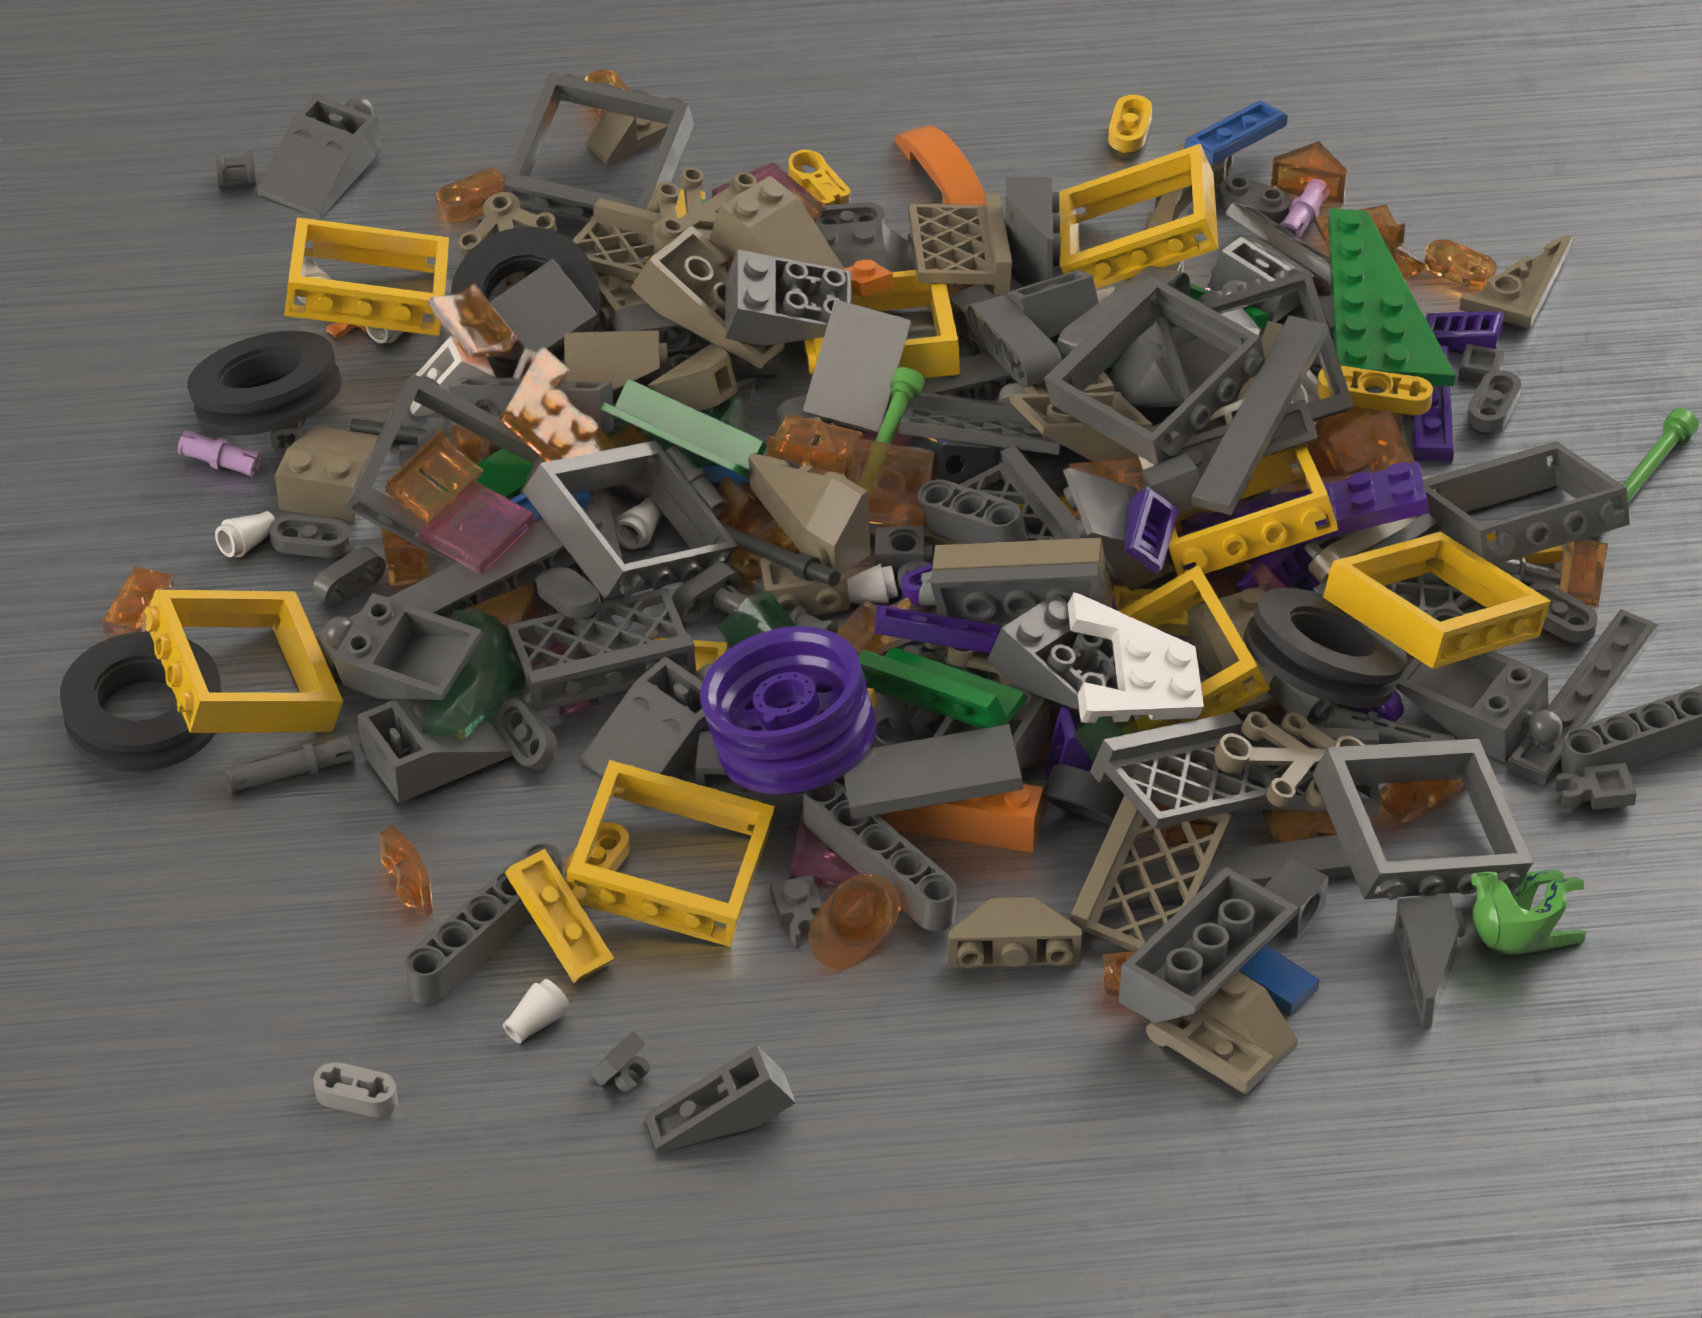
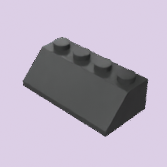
M1225 867L1122 964L1119 1003L1154 1023L1194 1014L1298 914L1299 907Z

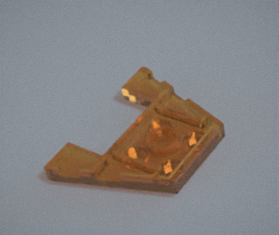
M545 347L540 348L500 418L506 426L547 462L651 442L631 424L608 437L598 428L594 419L582 414L574 407L562 391L553 388V386L564 380L569 369Z

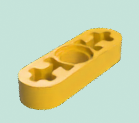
M1341 366L1354 405L1353 407L1407 415H1421L1431 408L1433 387L1430 382L1423 378ZM1323 369L1318 374L1317 394L1321 399L1331 397ZM1368 387H1378L1383 389L1384 392L1370 393L1365 389Z

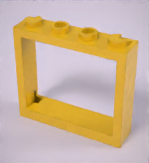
M1201 144L1059 191L1060 268L1063 274L1081 270L1092 275L1096 289L1132 278L1148 266L1162 268L1219 249L1214 173ZM1192 185L1194 214L1080 252V222ZM1084 206L1086 211L1076 214V209ZM1203 233L1208 239L1198 242L1195 235Z
M297 217L284 316L440 336L445 300L449 237ZM306 241L313 242V248H306ZM308 256L434 273L432 293L301 276L303 258ZM427 257L435 258V265L427 264ZM294 297H305V306L294 305ZM423 313L433 314V323L422 321Z
M916 270L892 272L893 287L863 298L856 294L851 295V304L876 311L931 306L937 336L906 340L898 368L913 369L924 378L961 374L958 337L946 284L918 283ZM824 337L805 340L810 374L814 373Z
M1306 444L1261 458L1240 499L1305 478L1311 494L1179 538L1174 527L1168 552L1177 576L1191 570H1184L1183 565L1195 562L1196 566L1199 565L1203 574L1338 530L1328 493ZM1298 462L1299 467L1290 468L1289 464ZM1198 507L1178 515L1176 520L1208 509ZM1325 519L1327 524L1316 527L1315 522Z
M1442 532L1333 561L1327 573L1329 577L1323 594L1324 599L1432 669L1540 637L1551 600ZM1432 573L1477 601L1486 609L1439 622L1386 588L1385 585Z
M1199 565L1186 573L1180 574L1153 592L1142 596L1139 600L1118 612L1157 628L1205 601L1239 661L1201 683L1204 707L1198 718L1150 720L1148 715H1144L1114 732L1106 716L1098 717L1094 724L1103 740L1227 714L1270 690L1263 674ZM1253 676L1255 678L1246 684L1242 683Z
M155 590L150 607L145 609L147 616L145 630L151 634L156 658L161 659L166 672V683L168 687L173 689L177 699L178 712H182L190 733L333 732L343 699L296 591ZM182 627L272 628L300 693H209Z
M609 760L567 871L566 883L580 905L731 947L769 837L775 806ZM612 797L750 835L751 839L729 903L588 864ZM578 883L588 885V888L578 886ZM720 922L723 924H727V926L723 927L715 925V923Z

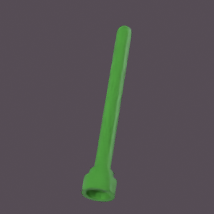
M900 367L894 372L890 382L893 398L857 484L868 491V500L906 406L919 397L925 383L924 377L910 368Z
M1676 408L1664 420L1663 435L1622 484L1627 487L1628 503L1676 444L1688 442L1698 430L1699 423L1693 413L1684 408ZM1600 533L1592 537L1597 538L1602 536L1604 533Z

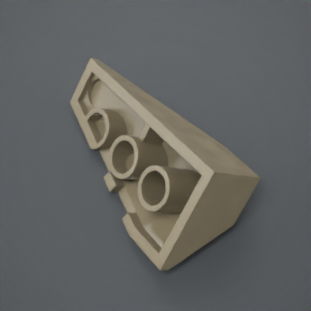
M691 225L647 261L630 288L660 315L761 369L782 352L785 346L783 343L762 346L725 339V279L728 271L724 266L727 260L720 250Z
M755 453L748 457L750 489L801 553L818 558L822 565L838 571L840 575L871 554L867 490L838 473L829 471L821 475L814 473L813 467L805 465L796 469L790 467L784 460Z

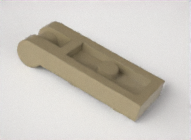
M1200 1010L1194 1014L1158 1023L1151 1022L1146 1027L1148 1037L1156 1045L1169 1046L1245 1095L1273 1068V1055Z

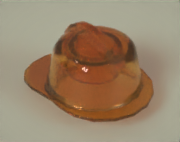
M866 873L853 876L835 887L810 924L808 935L810 948L818 961L829 968L845 969L855 966L871 952L878 942L891 930L898 919L900 911L899 894L892 883L880 875Z

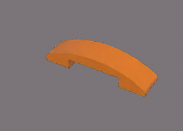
M926 125L894 135V141L910 162L918 160L942 192V204L984 205L985 191L978 177L960 149L943 131L934 126Z

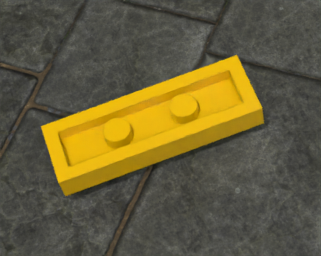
M546 849L511 865L507 869L505 875L573 983L610 965L614 960L613 955Z

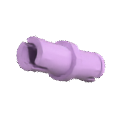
M1320 179L1310 180L1299 198H1295L1290 204V213L1280 226L1301 238L1308 224L1315 222L1319 216L1320 206L1330 195L1329 188L1325 189L1327 184Z
M185 430L178 443L177 451L179 455L208 462L211 468L217 470L224 467L254 477L255 471L260 466L261 453L230 445L229 440L221 437L214 440Z

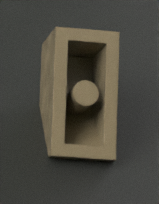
M1239 971L1200 1008V1011L1273 1055V1068L1297 1047L1298 1039L1266 989Z

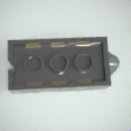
M1101 538L935 545L933 570L921 575V582L923 584L919 591V603L924 606H937L939 615L1005 626L1056 593L1067 603L1073 593H1078L1112 608L1113 590L1109 572L1105 571L1106 559Z

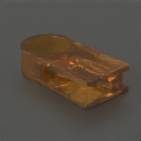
M493 166L441 187L436 193L438 215L447 221H462L483 212V205L490 196L506 192L504 187L506 178ZM453 200L464 201L463 203L457 205L447 204V202Z

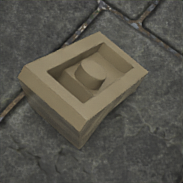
M606 111L589 136L586 144L587 148L608 166L662 141L668 126L660 122Z

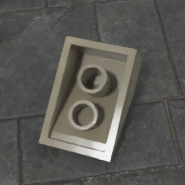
M771 175L720 205L710 239L733 258L737 250H744L844 269L800 199Z
M1085 393L1143 428L1148 429L1152 427V423L1120 393ZM1048 394L1010 395L1009 402L1042 435L1112 472L1125 473L1128 469L1143 468L1137 454L1052 405Z
M314 426L287 448L275 473L279 510L356 523L359 515L344 508L379 435Z
M1263 586L1249 588L1240 593L1219 599L1244 643L1245 628L1251 617L1254 616V609L1258 599L1266 592ZM1206 602L1188 609V643L1196 647L1197 659L1212 677L1238 662L1237 655ZM1253 657L1269 685L1273 674ZM1253 676L1242 683L1246 684L1255 678ZM1265 692L1237 709L1241 714H1246L1279 703Z

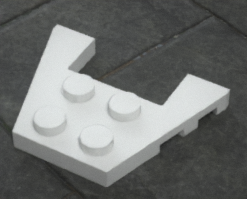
M1073 593L1068 602L1070 631L1112 640L1118 689L1083 683L1078 692L1081 722L1096 723L1098 717L1112 716L1114 722L1128 721L1131 715H1148L1150 720L1193 719L1199 717L1204 704L1195 646L1088 597Z

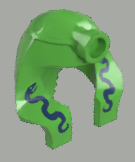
M1555 869L1528 872L1521 881L1517 891L1512 895L1507 885L1502 880H1498V873L1479 872L1471 875V883L1476 886L1477 899L1473 907V922L1479 937L1488 948H1492L1502 954L1513 955L1548 950L1555 947H1566L1568 945L1572 946L1585 941L1586 931H1552L1567 907L1565 893L1584 889V880L1576 877L1564 878L1563 872ZM1549 883L1546 886L1544 900L1530 910L1539 885Z

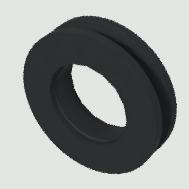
M516 227L503 230L477 244L465 256L456 270L451 286L450 298L452 313L464 343L486 354L492 368L511 374H537L546 364L565 359V347L563 344L535 364L512 333L491 319L488 313V301L491 293L504 278L514 273L537 270L554 259L596 311L600 319L601 294L592 264L584 251L575 242L561 233L540 227ZM599 320L582 332H595Z
M306 331L266 333L230 344L200 362L191 372L187 381V388L194 403V411L199 424L213 433L232 436L260 434L298 423L326 407L337 396L342 385V378L339 368L335 364V354L331 343L321 335ZM283 377L280 380L263 386L247 388L264 380Z
M1275 588L1264 592L1258 599L1254 609V616L1251 617L1244 631V641L1248 650L1269 672L1309 695L1344 706L1371 708L1387 703L1396 688V680L1401 677L1407 665L1406 651L1324 599L1323 594L1308 590Z
M148 631L118 635L94 645L71 664L62 680L60 702L67 736L81 755L98 765L114 770L133 772L169 767L195 755L212 740L216 733H190L182 712H178L177 704L170 711L155 718L137 721L119 719L102 710L101 707L104 701L116 690L125 686L148 681L167 684L165 669L161 659L156 658L154 642ZM187 639L208 692L222 693L219 671L213 658L201 646Z

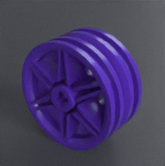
M807 626L784 627L769 630L745 639L730 648L716 660L708 670L701 686V705L712 734V740L721 767L731 780L752 791L767 794H790L825 785L844 775L858 764L870 749L876 735L877 720L857 652L846 639L825 629Z

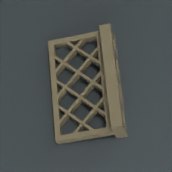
M985 193L984 205L909 203L908 216L918 283L992 285L995 296L1007 295L1010 292L1012 259L999 193ZM948 224L952 226V228H948L944 225ZM930 232V233H932V234H935V236L932 237V236L928 235L927 233ZM968 233V234H971V235H973V236H972V237H968V236H966V235H964V234ZM949 241H950V242H953V243H955V245L952 246V245L948 244L947 242H949ZM930 250H934V251H937L938 253L934 254V253L929 252V251H930ZM971 250V251L975 252L976 254H974V255H973V254H970V253H968V251ZM954 259V260H957V261H959V262L954 263V262L949 261V260Z
M600 198L594 204L593 218L572 241L584 252L595 251L594 254L587 255L594 271L634 282L649 260H640L639 257L655 255L660 251L654 244L652 228L656 221L661 220V214ZM698 225L695 229L712 231L713 227ZM713 244L727 260L724 267L729 272L734 258L721 247ZM614 246H620V248H621V249L610 250V251H605V249H604V248L614 247ZM628 259L630 263L625 264L616 263L617 261Z
M1134 775L1132 778L1142 783H1147V779ZM1153 783V787L1176 794L1175 791ZM1124 795L1074 905L1069 921L1081 928L1082 938L1087 932L1136 952L1146 943L1140 930L1159 923L1163 927L1168 920L1198 894L1230 822L1231 814L1222 813L1205 817V819L1218 823L1214 834L1196 839L1189 821L1156 829L1147 821L1149 826L1141 828L1145 817ZM1182 795V797H1184V798H1186V799H1189V800H1192V801H1195V802H1198V803H1202V802H1199V801H1197V800H1194V799H1192V798H1190V797H1187V796H1185V795ZM1181 824L1189 842L1168 849L1160 831ZM1153 834L1161 852L1140 859L1134 847L1135 840ZM1208 845L1205 854H1203L1201 848ZM1193 851L1200 865L1198 870L1180 875L1173 857ZM1130 855L1133 862L1125 864L1128 856ZM1165 860L1173 879L1152 885L1144 867ZM1137 870L1144 889L1123 895L1117 881L1119 876ZM1192 882L1188 891L1185 884ZM1177 887L1184 901L1182 906L1164 912L1156 894ZM1112 891H1113L1114 894H1115V896H1116V898H1115V899H1112V900H1109V898H1110V896H1111V894H1112ZM1149 896L1157 915L1136 922L1128 903ZM1120 906L1128 925L1112 929L1098 922L1103 912Z

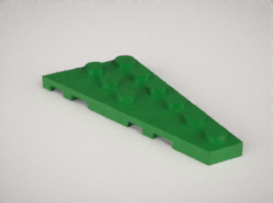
M1330 208L1328 214L1333 336L1334 347L1340 365L1415 376L1427 380L1431 385L1453 387L1456 375L1369 212Z

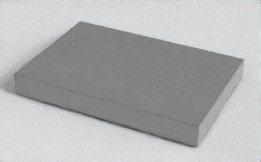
M835 299L804 404L803 414L812 417L820 416L822 420L878 435L891 395L890 382L895 370L899 367L911 320Z

